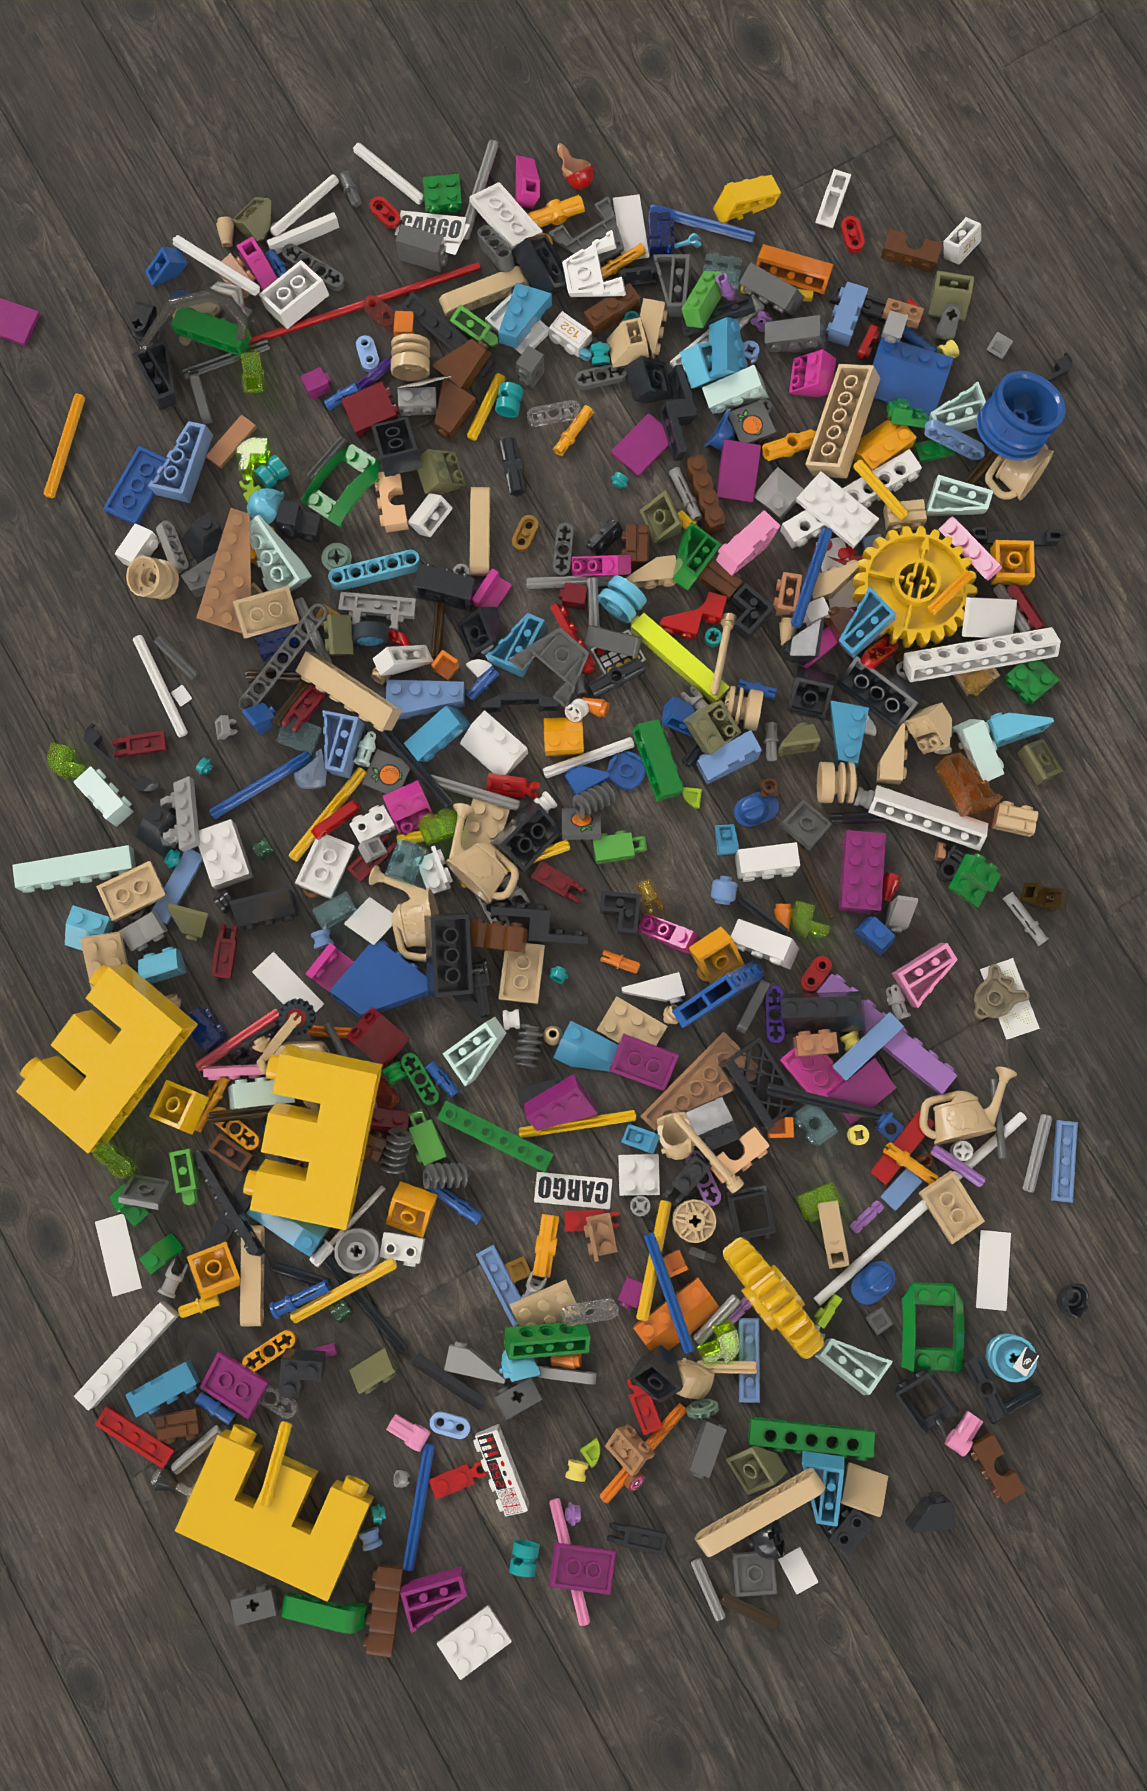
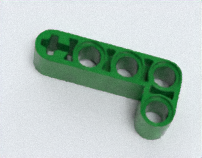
M287 1592L284 1594L281 1617L341 1633L352 1634L365 1628L368 1605L360 1602H351L344 1605L299 1593Z

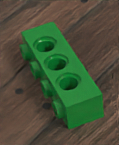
M585 1321L505 1327L504 1346L509 1360L589 1353L591 1336Z

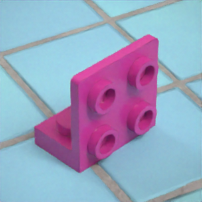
M329 943L306 972V975L330 992L331 988L354 961Z

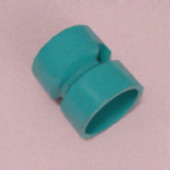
M512 382L501 383L495 411L504 417H517L520 410L519 402L522 401L524 389Z
M275 454L266 461V466L262 464L254 471L261 483L268 489L275 487L278 484V479L283 480L290 474L286 466Z
M514 1540L512 1554L515 1557L511 1559L509 1572L521 1577H535L537 1569L535 1559L538 1558L540 1545L527 1540Z

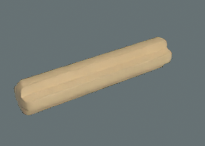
M697 1361V1363L713 1373H757V1363L755 1361Z

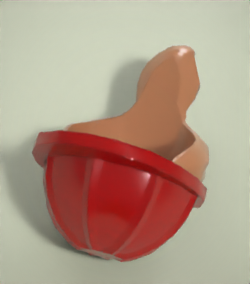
M559 143L557 152L563 160L562 171L566 177L564 178L565 181L567 180L571 187L579 190L589 186L593 180V168L595 165H591L588 161L573 158L568 148Z

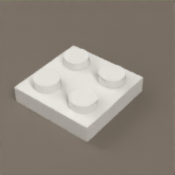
M658 1154L618 1155L619 1196L660 1195Z

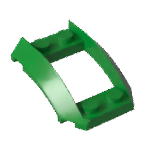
M351 444L321 468L307 488L301 502L329 521L342 527V521L346 514L351 512L363 493L372 484L379 482L378 469L381 467V462ZM342 461H345L362 473L348 485L336 502L318 489L331 471Z
M912 1282L907 1293L901 1299L903 1314L901 1367L914 1372V1369L924 1368L926 1370L931 1367V1370L953 1371L954 1374L960 1372L963 1369L964 1306L962 1298L954 1284ZM915 1304L953 1306V1348L915 1347Z

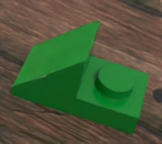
M934 440L915 443L914 445L919 464L955 455V451Z
M124 1183L109 1198L115 1211L121 1212L136 1227L151 1212L145 1207L118 1203L119 1195L126 1185Z
M171 1233L151 1246L152 1249L139 1258L147 1271L153 1275L185 1248L176 1236Z

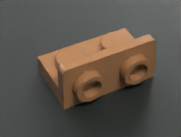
M888 298L882 318L887 319L890 310L908 316L906 326L918 329L924 308Z
M610 1213L586 1217L587 1225L584 1226L586 1238L590 1237L591 1243L587 1244L589 1256L593 1255L594 1261L597 1262L599 1261L598 1256L616 1253L617 1247Z
M630 1425L617 1428L605 1445L631 1476L637 1475L646 1460L653 1458L655 1455L649 1444L644 1442Z

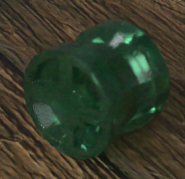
M266 837L262 838L259 843L251 844L261 861L267 855L275 854Z
M344 1298L340 1299L336 1305L329 1307L330 1312L340 1324L345 1321L347 1316L354 1314L352 1307Z

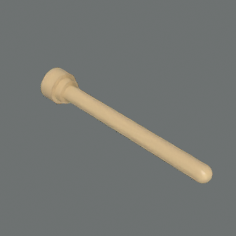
M724 613L721 618L723 633L711 688L713 696L719 693L730 632L737 620L736 615L732 613Z
M675 1114L673 1116L675 1122L725 1178L726 1187L730 1192L735 1193L744 1184L741 1178L732 1175L680 1114Z

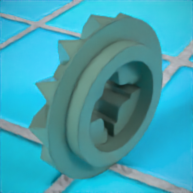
M333 543L324 549L322 563L329 571L351 565L352 555L349 548L344 544ZM336 552L339 554V557H343L339 559L338 564H336L335 560H332V558H335Z
M711 1399L696 1400L686 1408L688 1417L693 1419L700 1418L701 1420L714 1416L719 1411L718 1403Z

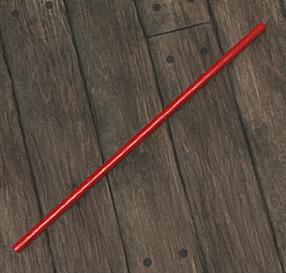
M477 262L298 321L288 329L283 326L253 336L249 345L481 270L480 264Z

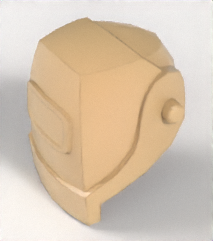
M685 1112L671 1113L657 1119L659 1140L663 1147L661 1151L662 1154L666 1153L668 1158L675 1160L684 1159L694 1151V1146H696L673 1119L675 1114H680L691 1127Z
M686 1358L677 1361L683 1388L676 1394L690 1399H704L712 1387L715 1374L699 1363L687 1360Z

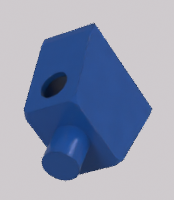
M866 917L853 931L880 957L895 940V935L876 917Z

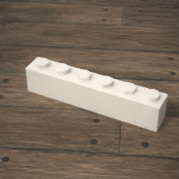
M878 785L874 791L868 813L979 851L988 832V823Z
M167 1301L160 1302L74 1397L88 1411L95 1408L176 1320L179 1313Z

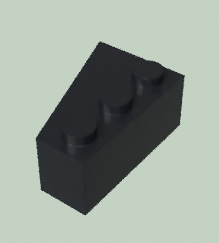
M167 340L132 353L134 365L159 411L177 404Z

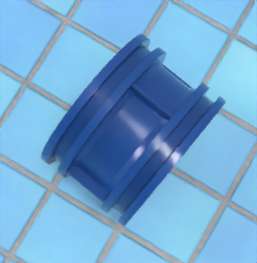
M1014 371L1002 378L991 398L981 408L977 415L976 426L983 442L998 455L1016 461L1028 460L1037 455L1049 436L1061 424L1065 417L1066 407L1060 392L1047 379L1028 371Z

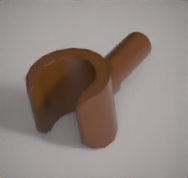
M931 1152L926 1155H920L917 1157V1162L924 1161V1167L931 1166L934 1156Z

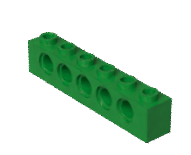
M445 1101L437 1117L438 1120L543 1172H546L554 1154L448 1101Z
M749 1417L748 1443L752 1446L763 1449L765 1447H773V1451L777 1452L793 1449V1453L802 1454L803 1451L821 1454L831 1453L835 1456L844 1457V1459L847 1458V1455L855 1456L856 1460L867 1461V1457L873 1458L875 1432L872 1429ZM768 1430L775 1431V1436L771 1440L765 1439V1433ZM789 1432L795 1433V1439L792 1442L785 1440V1436ZM809 1434L816 1436L813 1444L806 1443V1437ZM830 1436L836 1437L834 1446H827L826 1444ZM854 1438L857 1444L854 1448L850 1449L847 1447V1442L849 1439Z

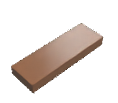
M241 414L209 451L206 458L222 469L257 429L256 425Z

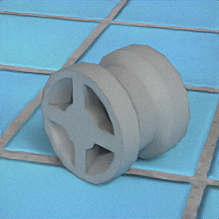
M858 787L853 805H862L865 809H869L874 791H866L862 787Z
M636 1196L630 1203V1209L635 1215L644 1216L650 1211V1202L644 1196Z

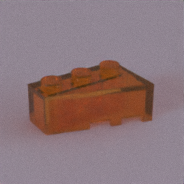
M961 752L945 756L935 767L960 817L990 810L1003 798L999 793L995 794L988 786L990 783L986 779L983 781L976 773L977 769Z

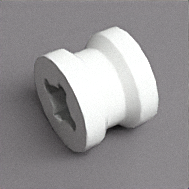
M580 698L572 701L565 709L566 717L572 722H579L589 712L588 704Z
M546 791L542 793V797L533 800L534 803H539L547 813L551 808L557 807L554 799Z
M515 1009L513 1012L503 1010L504 1030H509L512 1027L520 1029L519 1009Z
M957 1141L951 1145L950 1154L960 1161H966L972 1157L973 1147L967 1141Z

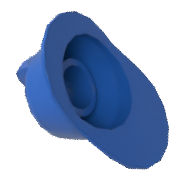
M730 408L726 410L704 447L711 445L722 452L723 440H734V428L727 420Z
M756 792L737 802L734 808L735 819L743 826H756L776 816L779 810V802L776 797L767 796L764 798L760 795V792Z
M872 1262L853 1279L851 1284L853 1297L859 1303L865 1305L879 1301L894 1286L895 1272L886 1262Z

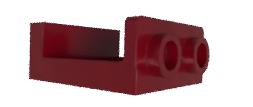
M382 381L341 399L354 432L359 439L365 437L364 432L371 429V425L398 419L397 414H400L396 403L392 404L390 400L393 395L389 386L385 387Z
M371 1007L364 1014L363 1018L346 1036L373 1061L382 1064L383 1069L410 1039L374 1007Z

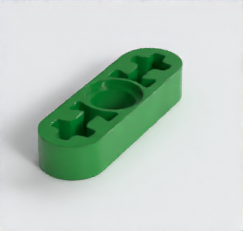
M413 1053L405 1054L401 1059V1065L421 1100L427 1105H435L439 1101L440 1095L420 1059ZM408 1057L411 1059L415 1058L414 1066L416 1069L419 1066L421 1067V1070L415 1071L412 1075L410 1074L413 1071L412 1067L405 1065L408 1062ZM420 1073L426 1077V1081L422 1085H418L415 1082L416 1075ZM429 1083L431 1087H428L429 1092H435L436 1094L432 1102L425 1099L427 1097L425 1090L422 1092L419 1090L425 1088Z

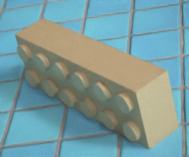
M839 364L805 464L813 476H817L821 471L828 477L847 479L880 381L874 366Z

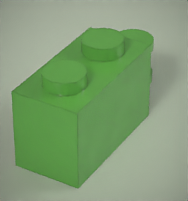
M459 305L450 319L451 324L476 342L481 340L491 347L497 346L498 338L491 332V326L462 305Z
M625 830L617 831L615 835L610 836L607 833H602L601 839H593L596 864L634 859L635 853L647 851L646 838L644 836L632 838V833H627ZM638 842L639 848H634L633 843Z
M423 1109L410 1113L409 1116L414 1126L409 1128L413 1136L410 1143L411 1145H416L418 1152L415 1155L419 1164L423 1163L426 1166L428 1163H434L448 1157L433 1120L427 1121ZM422 1117L423 1123L417 1125L415 1120Z
M185 1149L169 1153L176 1193H182V1199L186 1205H193L198 1201L197 1189H201L199 1172L194 1163L196 1160L193 1157L195 1149Z

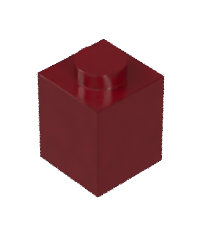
M565 582L564 589L560 588L559 600H562V606L585 610L587 586Z

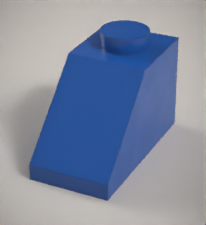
M162 247L145 272L152 286H158L179 276L188 263L179 248Z
M673 696L664 705L661 724L693 737L683 720L693 714L695 710L690 703Z
M261 703L242 711L260 736L273 727L271 721L276 715V711L272 706L267 707L265 703Z
M575 766L567 771L565 780L573 794L577 795L602 782H608L610 775L608 772L585 766L577 768Z

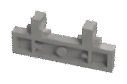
M341 592L338 610L339 612L351 615L352 625L362 622V617L366 618V615L385 616L387 620H391L390 631H398L399 622H404V618H415L417 601L415 598Z
M190 776L173 783L174 792L170 793V796L160 799L161 807L169 811L172 807L176 809L177 825H174L175 829H169L166 833L163 832V839L170 844L179 842V849L183 852L200 845L194 779Z

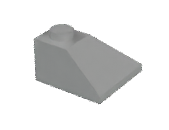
M777 467L754 494V498L778 519L782 520L797 503L796 498L804 489Z

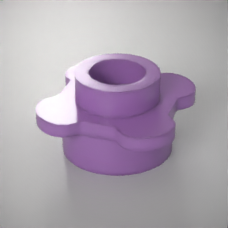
M760 310L756 317L751 319V324L755 325L760 332H764L765 322H771L773 319L767 312Z
M569 1502L568 1508L565 1509V1518L572 1526L580 1522L581 1510L579 1505Z

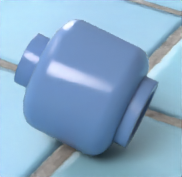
M720 876V879H715L712 883L711 898L715 899V903L730 905V902L736 899L737 883L732 881V877Z

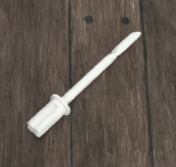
M381 1185L353 1215L346 1230L341 1229L330 1241L324 1239V1244L310 1258V1261L316 1267H319L333 1252L338 1238L351 1228L386 1188Z

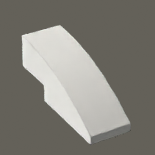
M836 169L833 170L815 223L833 229L851 179V174Z

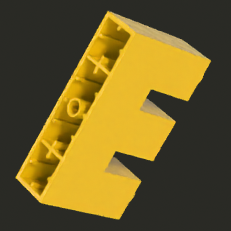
M104 964L99 967L89 980V983L94 987L86 997L90 1003L122 1030L120 1032L116 1031L93 1010L73 1014L51 1044L54 1049L84 1073L86 1078L81 1076L58 1055L43 1060L35 1057L22 1069L20 1075L25 1080L16 1091L86 1153L103 1148L109 1143L198 1025L127 964L110 967Z
M287 1044L279 1056L271 1054L267 1064L266 1078L275 1080L272 1093L320 1103L321 1105L320 1110L317 1111L276 1102L269 1111L261 1152L309 1162V1166L305 1168L265 1159L258 1171L249 1170L243 1194L252 1196L250 1210L342 1230L347 1229L353 1215L382 1064Z
M234 1424L231 1431L225 1429L216 1437L175 1532L328 1601L337 1585L374 1499L373 1495L366 1493L369 1484L351 1475H347L344 1482L336 1480L331 1486L315 1525H312L298 1517L318 1474V1470L284 1455L271 1504L269 1507H263L259 1505L261 1492L258 1499L242 1493L263 1445L254 1442L257 1433L245 1426Z

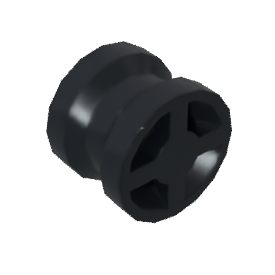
M225 889L219 897L213 898V901L224 914L231 907L229 901L234 900Z

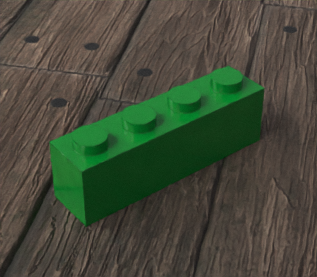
M179 306L171 323L176 335L242 357L252 338L246 326L231 323L225 318L213 317L207 312H198L192 307Z
M659 719L638 724L632 730L656 802L677 797L684 791L683 782L677 773V765L671 756V748L665 739L663 726L660 725Z

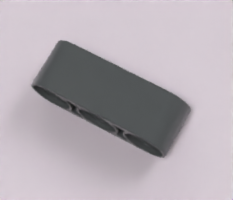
M491 226L479 228L477 234L482 251L500 271H511L515 266L511 248Z
M589 625L584 644L638 657L643 638Z

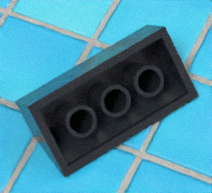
M863 649L855 657L836 685L865 707H868L870 711L895 730H898L925 695L884 663L879 664L874 669L865 667L860 661L861 656L866 651Z
M863 991L783 994L781 997L782 1021L786 1033L803 1031L817 1033L818 1030L830 1029L831 1032L866 1031Z

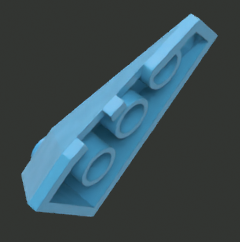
M570 1021L553 1058L571 1067L611 1072L609 1068L618 1045Z
M250 1207L246 1212L250 1217L309 1257L313 1256L331 1229L328 1226L250 1210Z

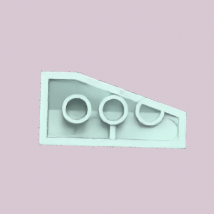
M257 515L250 521V543L252 549L256 552L258 567H261L264 576L262 579L268 591L289 586V590L292 592L312 577L298 556L260 515Z

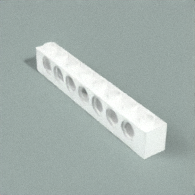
M909 449L872 472L880 480L887 482L884 485L889 491L893 490L895 492L905 482L916 480L922 467ZM895 471H901L903 475H898ZM862 477L842 488L865 508H868L872 504L871 502L876 499L878 501L882 500ZM864 489H869L872 493H865ZM805 510L784 522L780 531L793 549L796 546L802 547L813 536L814 538L819 537L822 529L828 527ZM806 526L809 530L803 531L800 527Z
M1050 627L904 653L903 670L909 682H916L1058 656L1061 641L1054 629Z

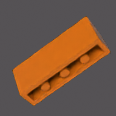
M763 244L756 262V266L790 285L821 294L825 293L833 268L831 263Z

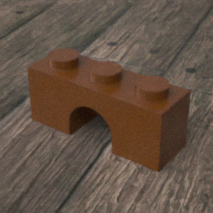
M889 228L880 258L889 262L901 263L906 267L919 268L924 272H934L943 243L925 239L921 248L911 249L905 242L907 233Z
M987 1432L973 1440L969 1454L974 1462L978 1461L982 1469L979 1471L984 1480H989L992 1488H990V1491L995 1499H1000L1003 1503H1007L1024 1493L1026 1490L1016 1472L1011 1469L1003 1473L995 1471V1460L1004 1452L994 1434Z

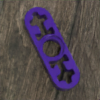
M778 986L769 987L765 994L766 1038L773 1044L781 1042L785 1036L781 1013L783 991ZM773 990L779 994V997L776 998V1004L780 1003V1007L776 1005L769 1007V1003H773V998L769 997ZM772 1009L780 1012L778 1020H772L769 1017V1012ZM769 1023H781V1026H776L777 1033H780L777 1040L770 1036V1033L774 1031V1026L770 1027Z

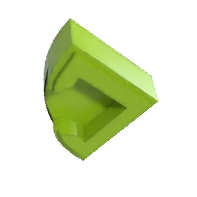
M683 787L684 791L682 794L685 801L691 807L700 809L702 789Z
M597 1437L580 1449L591 1468L595 1466L600 1456V1443Z

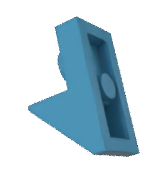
M734 824L715 825L717 855L736 854L739 850Z
M628 1124L621 1142L644 1152L654 1154L660 1135Z

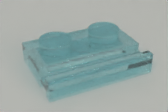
M293 718L289 726H281L276 742L313 755L314 748L323 730L321 727L306 722L295 733L292 731V726L296 722V718Z

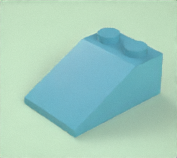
M1002 712L992 715L991 719L986 723L990 727L989 735L991 740L995 742L998 748L1041 733L1054 720L1050 717L1016 713L1002 715Z

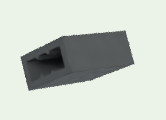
M401 224L395 240L399 260L441 273L442 267L446 266L448 261L444 237Z
M703 1418L687 1463L693 1476L704 1479V1476L710 1478L727 1430L723 1423L711 1418Z

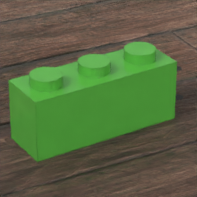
M704 271L682 307L687 327L704 328L722 297L720 286L716 281V277L721 272Z

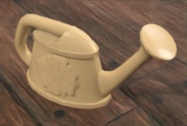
M1045 443L1037 455L1028 460L1016 461L998 455L986 472V484L998 498L1006 500L1017 496L1019 500H1022L1046 469L1054 451L1049 450ZM996 471L995 477L1000 479L1011 491L1004 492L997 486L993 480V475Z
M464 803L454 804L453 808L457 812V823L449 859L445 860L446 865L470 891L486 903L490 904L492 899L503 900L508 898L513 893L519 878L517 867L496 847L487 843H475L474 846L464 850L462 847L464 822L467 815L474 811V808ZM507 868L511 872L507 888L503 892H496L503 878L508 874Z
M375 865L369 875L370 885L384 882L405 891L410 897L408 901L398 904L392 915V927L398 952L405 959L426 962V953L408 952L405 949L404 942L408 948L411 946L426 947L424 915L440 914L433 891L430 887L425 890L386 876L381 872L379 865Z
M998 1066L995 1068L999 1074V1083L992 1103L986 1109L982 1108L978 1097L967 1091L957 1090L927 1098L922 1103L919 1124L922 1132L927 1137L935 1139V1145H941L996 1131L997 1129L994 1124L1006 1084L1011 1078L1017 1076V1073L1007 1067ZM952 1100L951 1102L933 1107L935 1111V1131L931 1130L927 1124L929 1107L933 1104Z

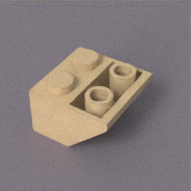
M641 317L622 321L607 338V343L610 344L609 353L613 368L628 365L640 356L649 358Z
M943 703L920 709L904 721L909 733L912 734L923 754L947 748L950 745L952 718Z

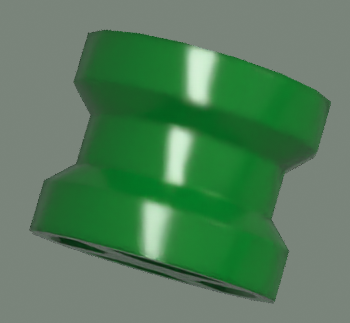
M396 1062L382 1071L389 1078L388 1082L390 1085L397 1083L407 1076L406 1072L402 1071L400 1062Z

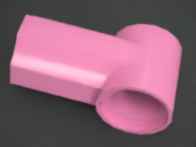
M966 1411L956 1429H953L947 1436L945 1445L964 1457L969 1452L973 1444L972 1439L983 1421Z
M397 1413L386 1429L404 1440L407 1446L418 1452L421 1451L430 1435L429 1430L419 1424L411 1423Z

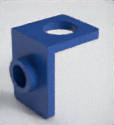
M883 1112L880 1119L876 1121L878 1124L874 1128L890 1142H893L903 1131L904 1126L892 1117V1112H887L886 1114ZM888 1123H893L896 1126V1132L892 1135L885 1131V1126Z

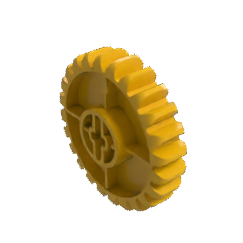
M909 526L903 527L899 535L895 530H890L885 539L877 537L872 547H867L864 550L862 560L858 561V572L852 580V586L856 589L852 596L853 601L860 603L870 586L896 613L897 619L880 634H883V636L886 633L889 634L890 644L894 645L900 638L903 639V646L905 648H910L914 640H916L920 648H924L929 640L939 644L944 636H953L957 627L963 626L966 597L974 598L977 594V588L972 585L977 578L976 573L970 571L973 578L939 612L932 615L927 610L928 606L965 570H968L972 564L970 558H960L964 550L962 546L955 548L950 546L953 538L947 536L943 540L939 539V530L934 529L930 535H926L924 526H919L916 533H912ZM916 576L918 577L915 587L916 593L912 598L913 580Z
M742 1237L735 1239L725 1247L723 1257L745 1288L741 1290L768 1327L772 1331L777 1328L800 1357L808 1359L818 1352L824 1345V1339L802 1308L805 1303L775 1265L770 1267L749 1241Z

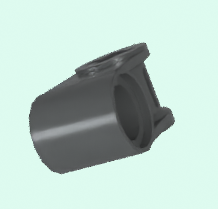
M949 303L944 307L934 338L945 341L954 340L960 318V308L957 304ZM954 309L956 314H953L952 317H949L948 312H951V310Z

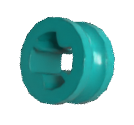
M717 628L708 629L704 637L705 643L710 647L718 646L721 642L722 633ZM710 634H714V636H715V635L718 636V637H716V641H712V639H711V640L708 639V638H710Z

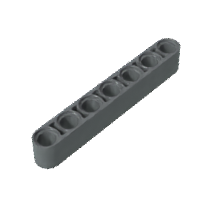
M320 603L314 604L240 698L238 705L242 711L246 709L243 704L245 698H250L253 701V706L258 705L327 617L328 610L325 605ZM321 607L324 610V615L321 618L315 617L313 613L314 608ZM304 622H309L312 625L310 633H305L302 630ZM292 637L300 640L298 648H293L290 645ZM281 652L288 655L287 663L279 661L278 655ZM268 668L276 670L277 675L275 678L267 676ZM256 683L264 685L265 691L263 693H258L255 690Z

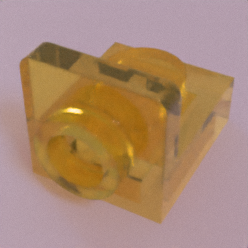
M978 670L969 676L963 684L970 694H974L977 697L994 679L985 670Z

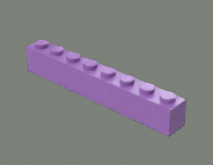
M831 974L816 993L858 990L854 987L849 988L844 984L846 981L838 974ZM868 999L864 1000L866 1031H861L863 1034L870 1031L887 1015L876 1010L877 1006ZM903 1027L882 1049L938 1095L943 1094L957 1077L954 1073V1068L947 1063L943 1064L938 1060L939 1056L936 1053L922 1047L923 1043L915 1037L912 1039L908 1036V1031Z

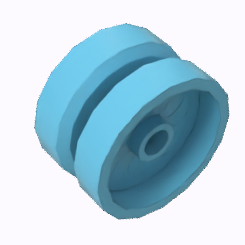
M615 575L608 582L609 589H603L598 595V601L615 618L625 623H631L636 616L635 610H641L647 599L633 583L621 576Z
M1004 1333L990 1340L986 1348L985 1358L988 1367L994 1374L1010 1382H1020L1033 1374L1037 1366V1360L1027 1376L1022 1375L1013 1366L1025 1347H1028L1033 1352H1035V1349L1024 1338Z

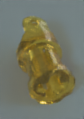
M651 879L644 880L635 885V888L639 890L643 898L642 902L649 915H653L651 902L656 903L661 911L664 910L658 893H655L651 885Z

